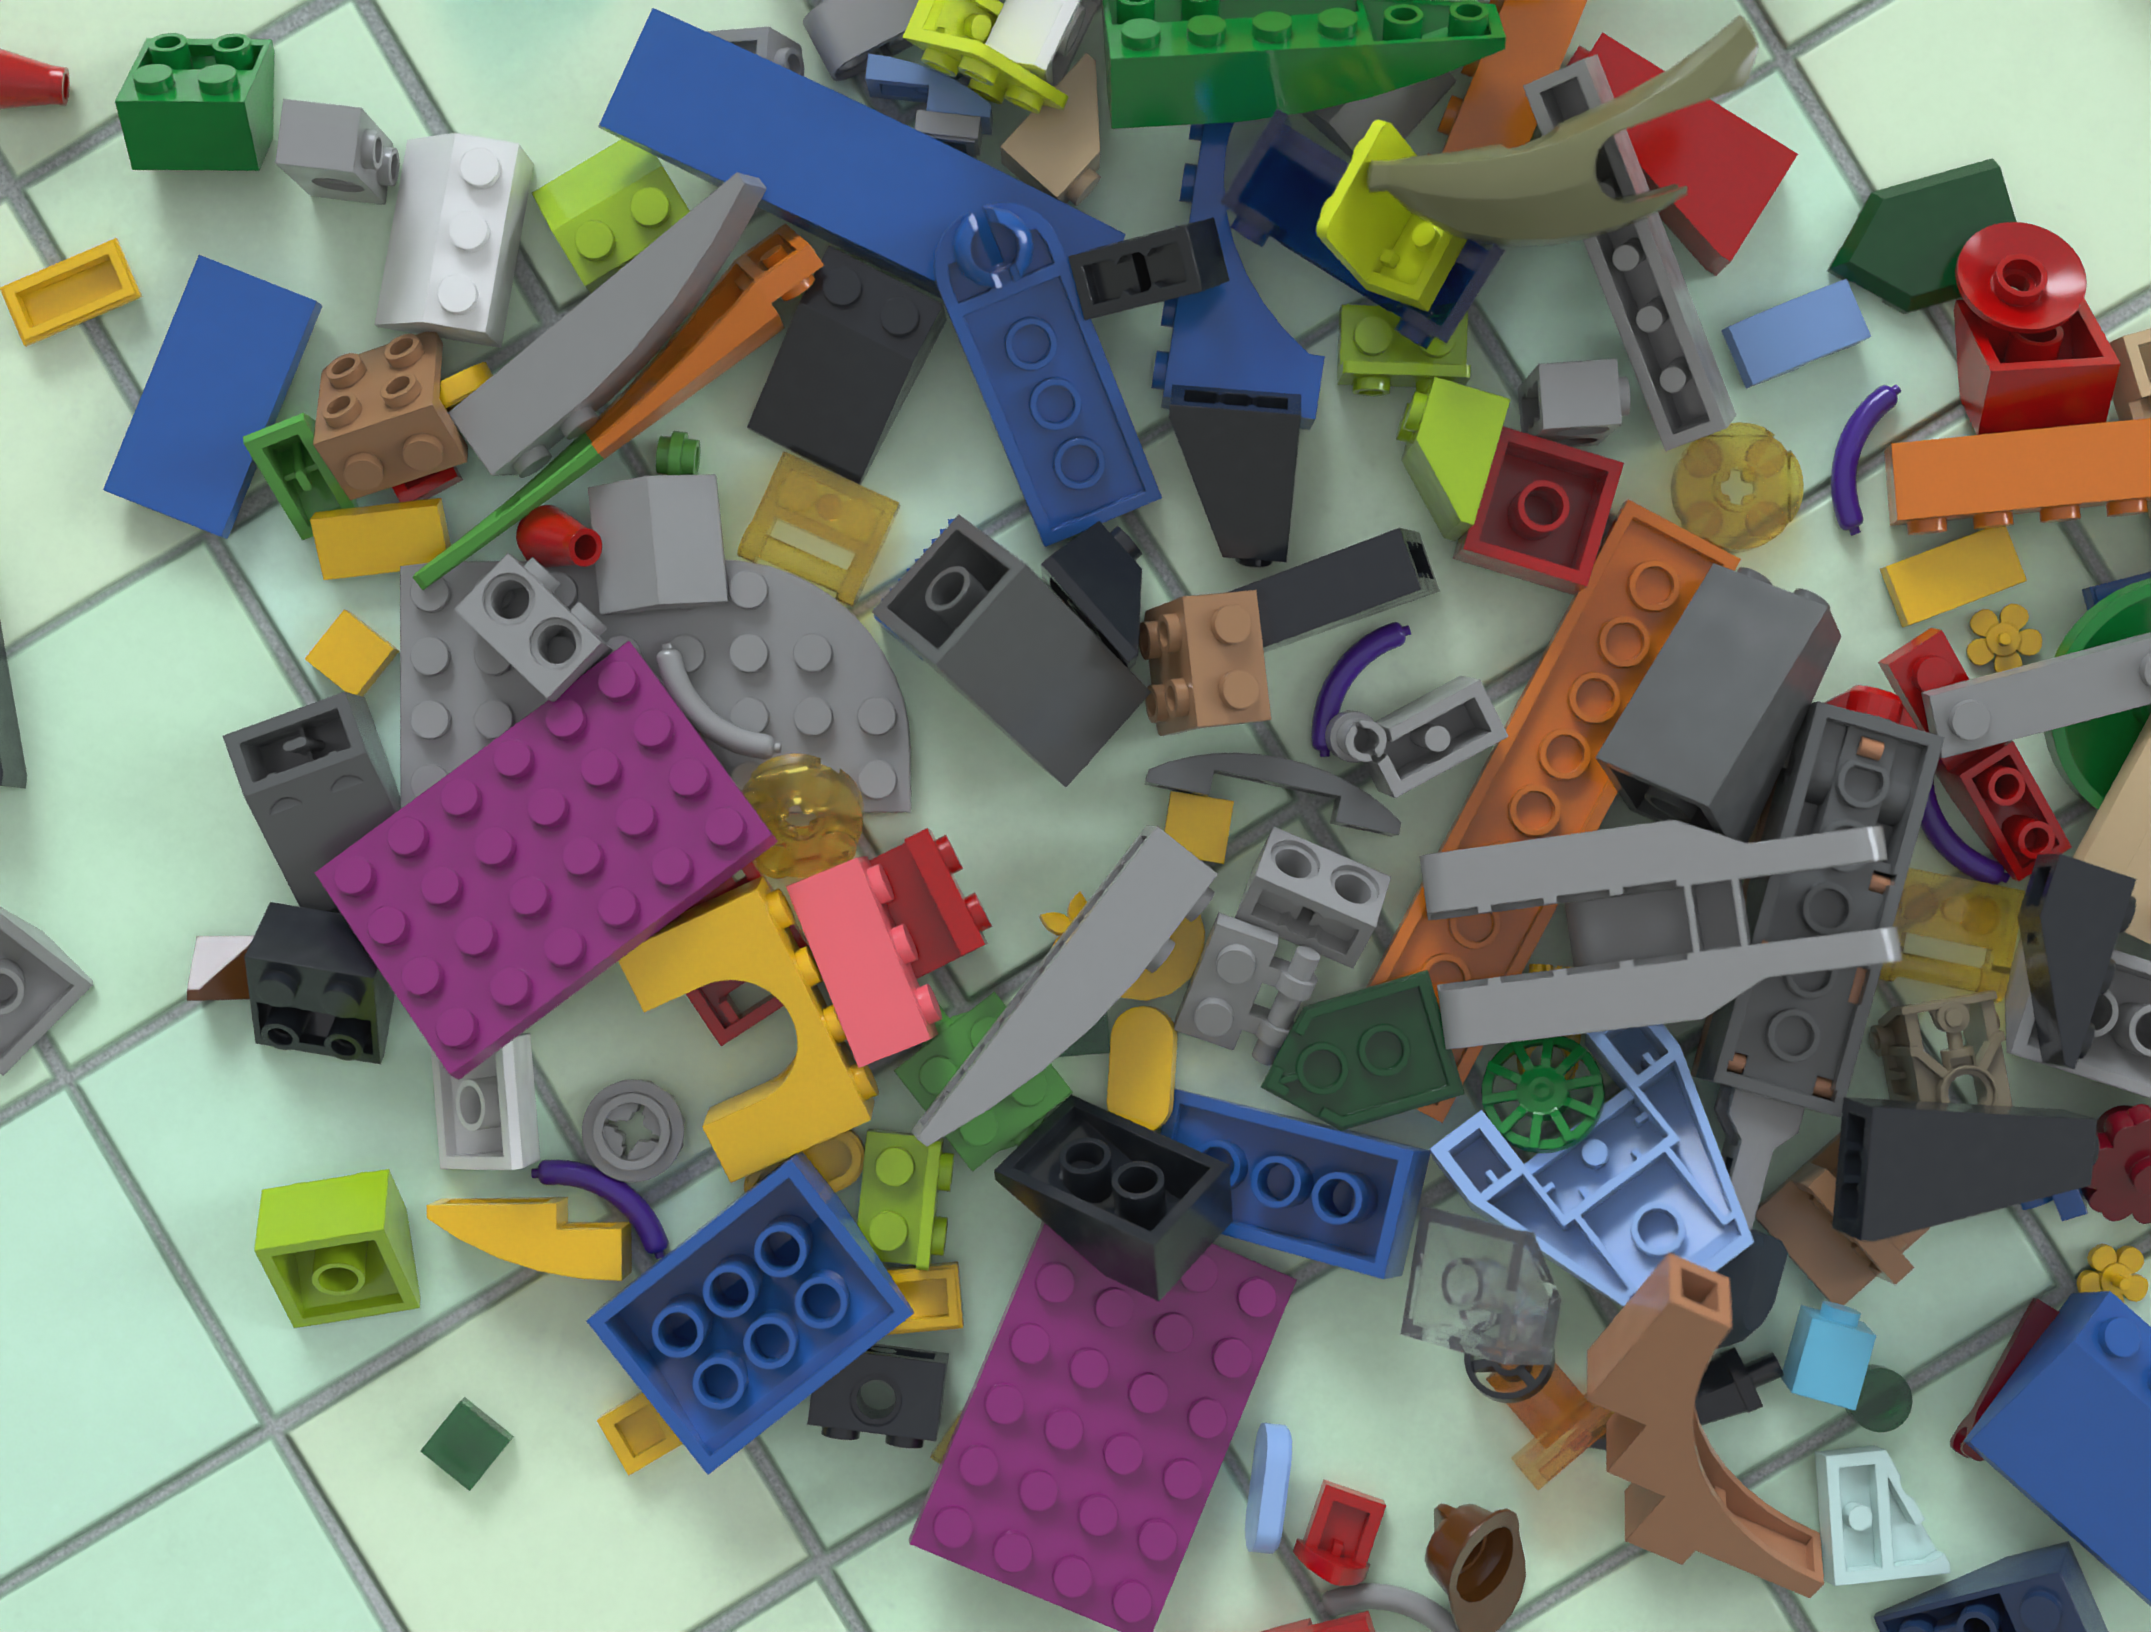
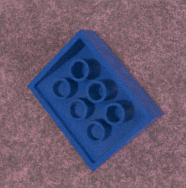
M803 1151L789 1157L603 1304L586 1322L706 1474L709 1475L904 1322L914 1311L840 1198Z
M2111 1291L2071 1293L2060 1308V1313L2035 1342L1964 1439V1442L2151 1607V1327Z

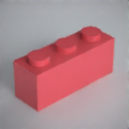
M868 856L857 857L786 886L858 1068L928 1041L939 1034L935 1026V1022L942 1020L938 1001L929 984L919 986L911 966V962L918 960L917 950L905 924L899 926L894 924L886 904L894 900V894L888 877L880 864L872 867Z

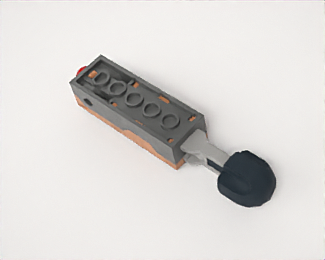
M1855 685L1824 703L1820 701L1811 703L1793 742L1788 767L1781 769L1764 806L1755 842L1882 826L1887 860L1744 879L1742 886L1751 945L1893 927L1945 738L1919 730L1898 695L1875 687ZM1883 963L1767 977L1705 1019L1691 1076L1720 1084L1714 1111L1726 1135L1721 1156L1754 1241L1751 1246L1716 1271V1273L1729 1278L1732 1323L1731 1330L1716 1349L1730 1346L1746 1339L1763 1324L1775 1303L1788 1252L1782 1240L1752 1229L1773 1150L1799 1132L1805 1109L1841 1118L1843 1097H1846Z

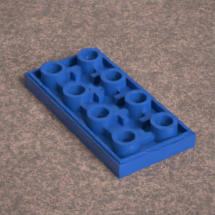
M199 255L103 490L228 540L257 469L256 463L244 445L243 436L275 424L322 305L313 299Z

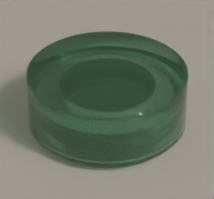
M1871 1364L1868 1365L1856 1410L1845 1408V1410L1856 1423L1870 1431H1892L1902 1425L1911 1412L1913 1402L1911 1389L1906 1380L1897 1372L1882 1365Z

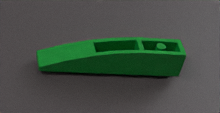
M1101 0L1107 98L1112 129L1244 122L1311 112L1375 97L1438 77L1505 50L1506 35L1496 5L1470 0L1459 2L1444 0Z

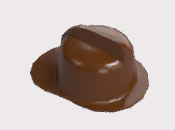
M1440 1503L1434 1509V1533L1426 1548L1424 1559L1429 1574L1448 1595L1453 1620L1459 1632H1496L1512 1615L1521 1597L1526 1579L1525 1557L1519 1533L1517 1514L1507 1508L1492 1513L1475 1504H1465L1454 1508Z

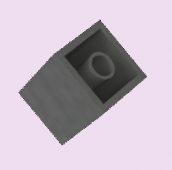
M958 515L872 611L878 619L1064 787H1067L1082 769L1089 764L1091 759L1151 693L1027 564L961 515Z
M1713 563L1595 757L1629 810L1656 822L1677 820L1744 843L1749 842L1842 637L1830 611V605L1822 597L1811 591L1798 588L1792 593L1773 586L1765 576L1750 568L1740 567L1736 572Z

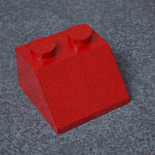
M2085 298L2076 313L2066 323L2046 332L2030 334L2010 332L1998 328L1980 318L1964 300L1955 301L1954 324L1959 395L1977 435L2106 422L2121 363Z

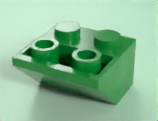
M166 33L153 38H146L115 99L132 170L260 171L273 140L274 46L272 39H250L246 35L237 33L222 35L216 39H187L184 35L178 33Z

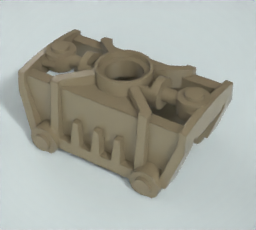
M1989 990L1892 1007L1878 1020V1025L1871 1027V1033H1869L1870 1046L1878 1057L1882 1056L1890 1100L1951 1103L1948 1097L1949 1087L1957 1077L1965 1074L1972 1076L1974 1079L1977 1105L2013 1107L2001 1044L2006 1039L2004 1031L1999 1030L2000 1019L1994 1005V999H1997L1996 991ZM1929 1011L1935 1027L1940 1031L1946 1032L1949 1048L1940 1050L1942 1065L1923 1049L1917 1013ZM1961 1031H1963V1035L1967 1041V1046L1963 1045Z

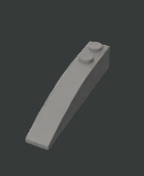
M737 172L448 412L453 422L492 476L519 475L520 478H525L532 475L551 460L552 455L548 450L564 437L568 440L574 439L597 423L599 417L595 412L610 401L657 354L696 306L733 251L767 189L760 178Z
M1146 825L913 1127L911 1132L916 1139L925 1146L931 1145L992 1108L1058 1058L1100 1020L1140 977L1145 969L1153 973L1164 963L1175 946V942L1170 939V936L1184 918L1192 922L1204 911L1215 893L1209 888V885L1218 874L1158 826Z

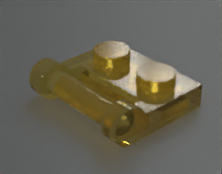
M783 451L757 511L744 532L738 547L737 556L753 563L762 559L836 592V600L854 607L865 587L901 505L893 499ZM777 520L855 554L850 566L846 570L770 536Z
M1909 868L1893 927L1898 928L1902 960L1883 963L1878 980L1893 982L1896 977L1976 993L1993 990L1997 994V999H1994V1003H2000L2008 987L2019 929L2017 916L2026 891ZM1906 934L1987 949L1984 964L1981 967L1905 953L1903 950Z

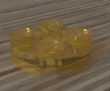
M1730 423L1727 429L1697 439L1683 451L1681 458L1675 465L1671 480L1672 503L1675 513L1681 521L1682 528L1727 552H1745L1765 545L1783 532L1787 524L1793 520L1800 509L1804 484L1799 461L1791 450L1787 452L1782 443L1773 438L1775 434L1756 424ZM1730 471L1740 472L1742 482L1752 483V494L1743 496L1740 505L1731 503L1729 495L1723 494L1721 491V483L1729 480Z
M802 753L785 754L771 758L760 764L751 773L750 780L742 788V793L778 840L776 844L754 859L760 872L774 879H781L786 876L808 878L854 858L857 844L863 831L864 803L860 790L851 776L842 769L839 770L838 774L832 768L821 765V758ZM791 806H800L804 814L814 813L817 817L809 821L808 826H795L785 820L789 817Z

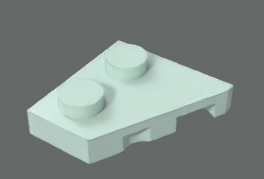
M1873 1445L1815 1451L1824 1581L1834 1586L1951 1573L1948 1559L1944 1553L1936 1550L1921 1523L1925 1518L1914 1499L1903 1491L1900 1482L1901 1476L1885 1449Z

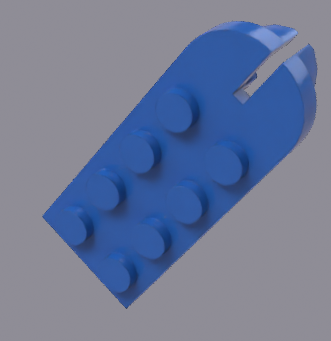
M995 202L981 207L1003 262L994 266L991 265L977 230L979 227L972 212H967L955 219L940 237L934 254V278L1043 545L1047 547L1087 530L1098 521L1101 523L1107 522L1157 501L1162 496L1092 320H1084L1072 270L1057 233L1051 224L1036 211L1012 202Z

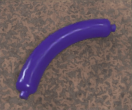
M1896 384L1892 387L1881 385L1864 399L1847 421L1835 449L1831 469L1832 503L1840 529L1844 531L1849 530L1851 536L1861 533L1859 526L1864 520L1857 494V467L1860 454L1875 425L1897 404V395L1901 393V389Z
M1392 622L1377 628L1353 644L1330 670L1317 697L1311 727V744L1315 750L1320 751V757H1330V750L1325 740L1326 727L1330 720L1340 713L1343 700L1354 680L1379 656L1402 646L1405 643L1406 636L1411 635L1409 625L1402 627L1400 623Z
M1933 780L1920 826L1927 839L1950 864L1969 877L1989 886H1996L2000 882L2007 883L2010 875L2004 872L2002 864L1975 851L1951 828L1939 806Z
M543 1160L538 1165V1168H532V1179L538 1178L543 1185L572 1186L584 1189L607 1200L632 1224L647 1253L654 1254L656 1260L665 1256L664 1250L668 1247L669 1241L662 1224L645 1199L624 1181L609 1177L593 1165L577 1161Z

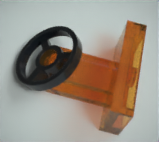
M1514 1312L1497 1314L1483 1321L1469 1337L1464 1353V1363L1469 1379L1489 1399L1507 1403L1535 1436L1513 1455L1511 1459L1533 1486L1540 1490L1606 1433V1422L1615 1412L1588 1401L1587 1393L1583 1395L1555 1363L1553 1342L1545 1329L1533 1318ZM1517 1323L1512 1339L1503 1340L1494 1347L1491 1357L1474 1360L1479 1342L1490 1330L1502 1324ZM1529 1326L1541 1335L1545 1344V1350L1534 1337L1527 1343ZM1475 1372H1493L1486 1380L1495 1391L1481 1384Z

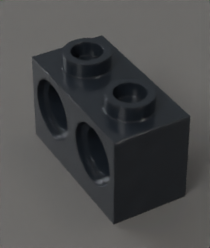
M1214 217L1068 256L1084 320L1202 292L1230 281Z

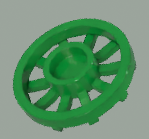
M1565 1036L1509 1042L1502 1047L1492 1060L1488 1061L1482 1081L1481 1097L1486 1116L1506 1142L1528 1152L1553 1153L1576 1145L1593 1130L1603 1110L1605 1088L1600 1069L1592 1055L1574 1040ZM1543 1046L1541 1064L1534 1066L1525 1049ZM1553 1047L1570 1052L1557 1068L1551 1067ZM1515 1054L1525 1070L1522 1075L1503 1067L1506 1061ZM1581 1060L1587 1067L1590 1075L1566 1080L1564 1077L1566 1073ZM1496 1076L1516 1084V1090L1493 1093ZM1593 1086L1591 1106L1570 1097V1091ZM1518 1101L1520 1105L1501 1122L1494 1104ZM1567 1108L1586 1116L1573 1131L1569 1129L1562 1116ZM1525 1115L1532 1118L1530 1138L1518 1135L1511 1130ZM1553 1120L1562 1136L1556 1139L1540 1140L1543 1121Z

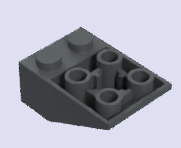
M349 692L339 693L223 735L243 796L300 907L328 912L338 909V907L315 875V872L401 809L400 795L366 699Z

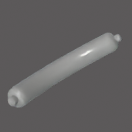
M671 642L662 644L663 651L657 654L656 660L663 684L699 733L722 748L751 758L768 760L772 758L774 753H781V743H775L773 736L740 728L715 713L694 689L687 675L681 652L673 649Z
M1364 1583L1342 1586L1325 1592L1322 1595V1602L1317 1604L1320 1614L1327 1612L1330 1616H1338L1357 1610H1387L1408 1616L1420 1622L1432 1632H1459L1452 1614L1438 1603L1420 1593L1389 1584Z

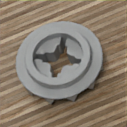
M623 1080L616 1082L599 1092L590 1102L585 1112L582 1123L584 1148L592 1163L611 1178L624 1182L649 1180L667 1170L683 1147L685 1118L682 1116L674 1096L655 1085L652 1081ZM641 1105H643V1126L646 1129L652 1130L651 1134L660 1136L659 1140L654 1138L639 1140L634 1148L630 1149L628 1156H625L627 1145H625L626 1134L623 1131L617 1130L618 1126L609 1124V1120L615 1122L620 1120L628 1121L633 1118L635 1112L639 1111Z

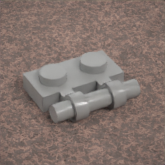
M1218 912L1176 1014L1174 1030L1230 1050H1234L1242 1030L1250 1032L1258 1037L1252 1057L1261 1064L1272 1065L1295 1023L1294 1018L1301 1002L1309 1000L1318 981L1314 972L1320 961V954L1310 947L1299 946L1291 962L1275 957L1279 933ZM1262 983L1276 987L1278 990L1271 1009L1254 1004Z

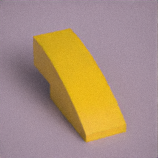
M568 1197L441 1198L427 1205V1219L459 1240L497 1258L536 1271L578 1279L622 1281L632 1273V1224L630 1222H568Z

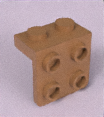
M426 331L417 335L404 334L393 339L387 345L360 354H344L333 360L323 369L313 445L350 501L467 462L468 445L439 399L443 342L437 332Z
M1257 590L1182 596L1145 612L1144 622H1141L1139 626V649L1143 659L1149 660L1151 685L1147 687L1151 693L1145 699L1148 718L1151 723H1156L1160 736L1175 735L1200 728L1271 720Z

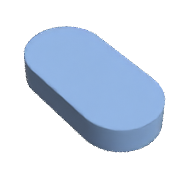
M1261 1423L1257 1432L1245 1521V1539L1249 1552L1273 1554L1280 1545L1292 1461V1437L1286 1425Z

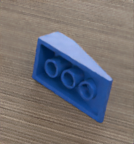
M1175 1088L1173 1110L1168 1121L1162 1126L1160 1134L1230 1165L1233 1221L1221 1233L1222 1235L1381 1279L1403 1275L1431 1154L1430 1150L1351 1130L1340 1131L1330 1125Z

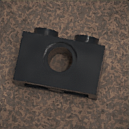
M874 1344L811 1394L807 1425L822 1426L821 1434L823 1436L841 1440H857L860 1438V1432L886 1435L885 1443L902 1448H922L924 1440L936 1441L940 1426L949 1353ZM872 1380L884 1381L894 1390L896 1401L886 1409L878 1410L871 1408L864 1402L861 1396V1387Z

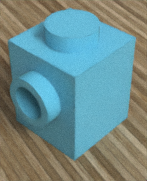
M1828 1301L1822 1302L1820 1310L1804 1305L1800 1306L1782 1370L1784 1376L1780 1377L1791 1393L1856 1410L1876 1339L1873 1331L1864 1322L1859 1321L1861 1316L1859 1311Z

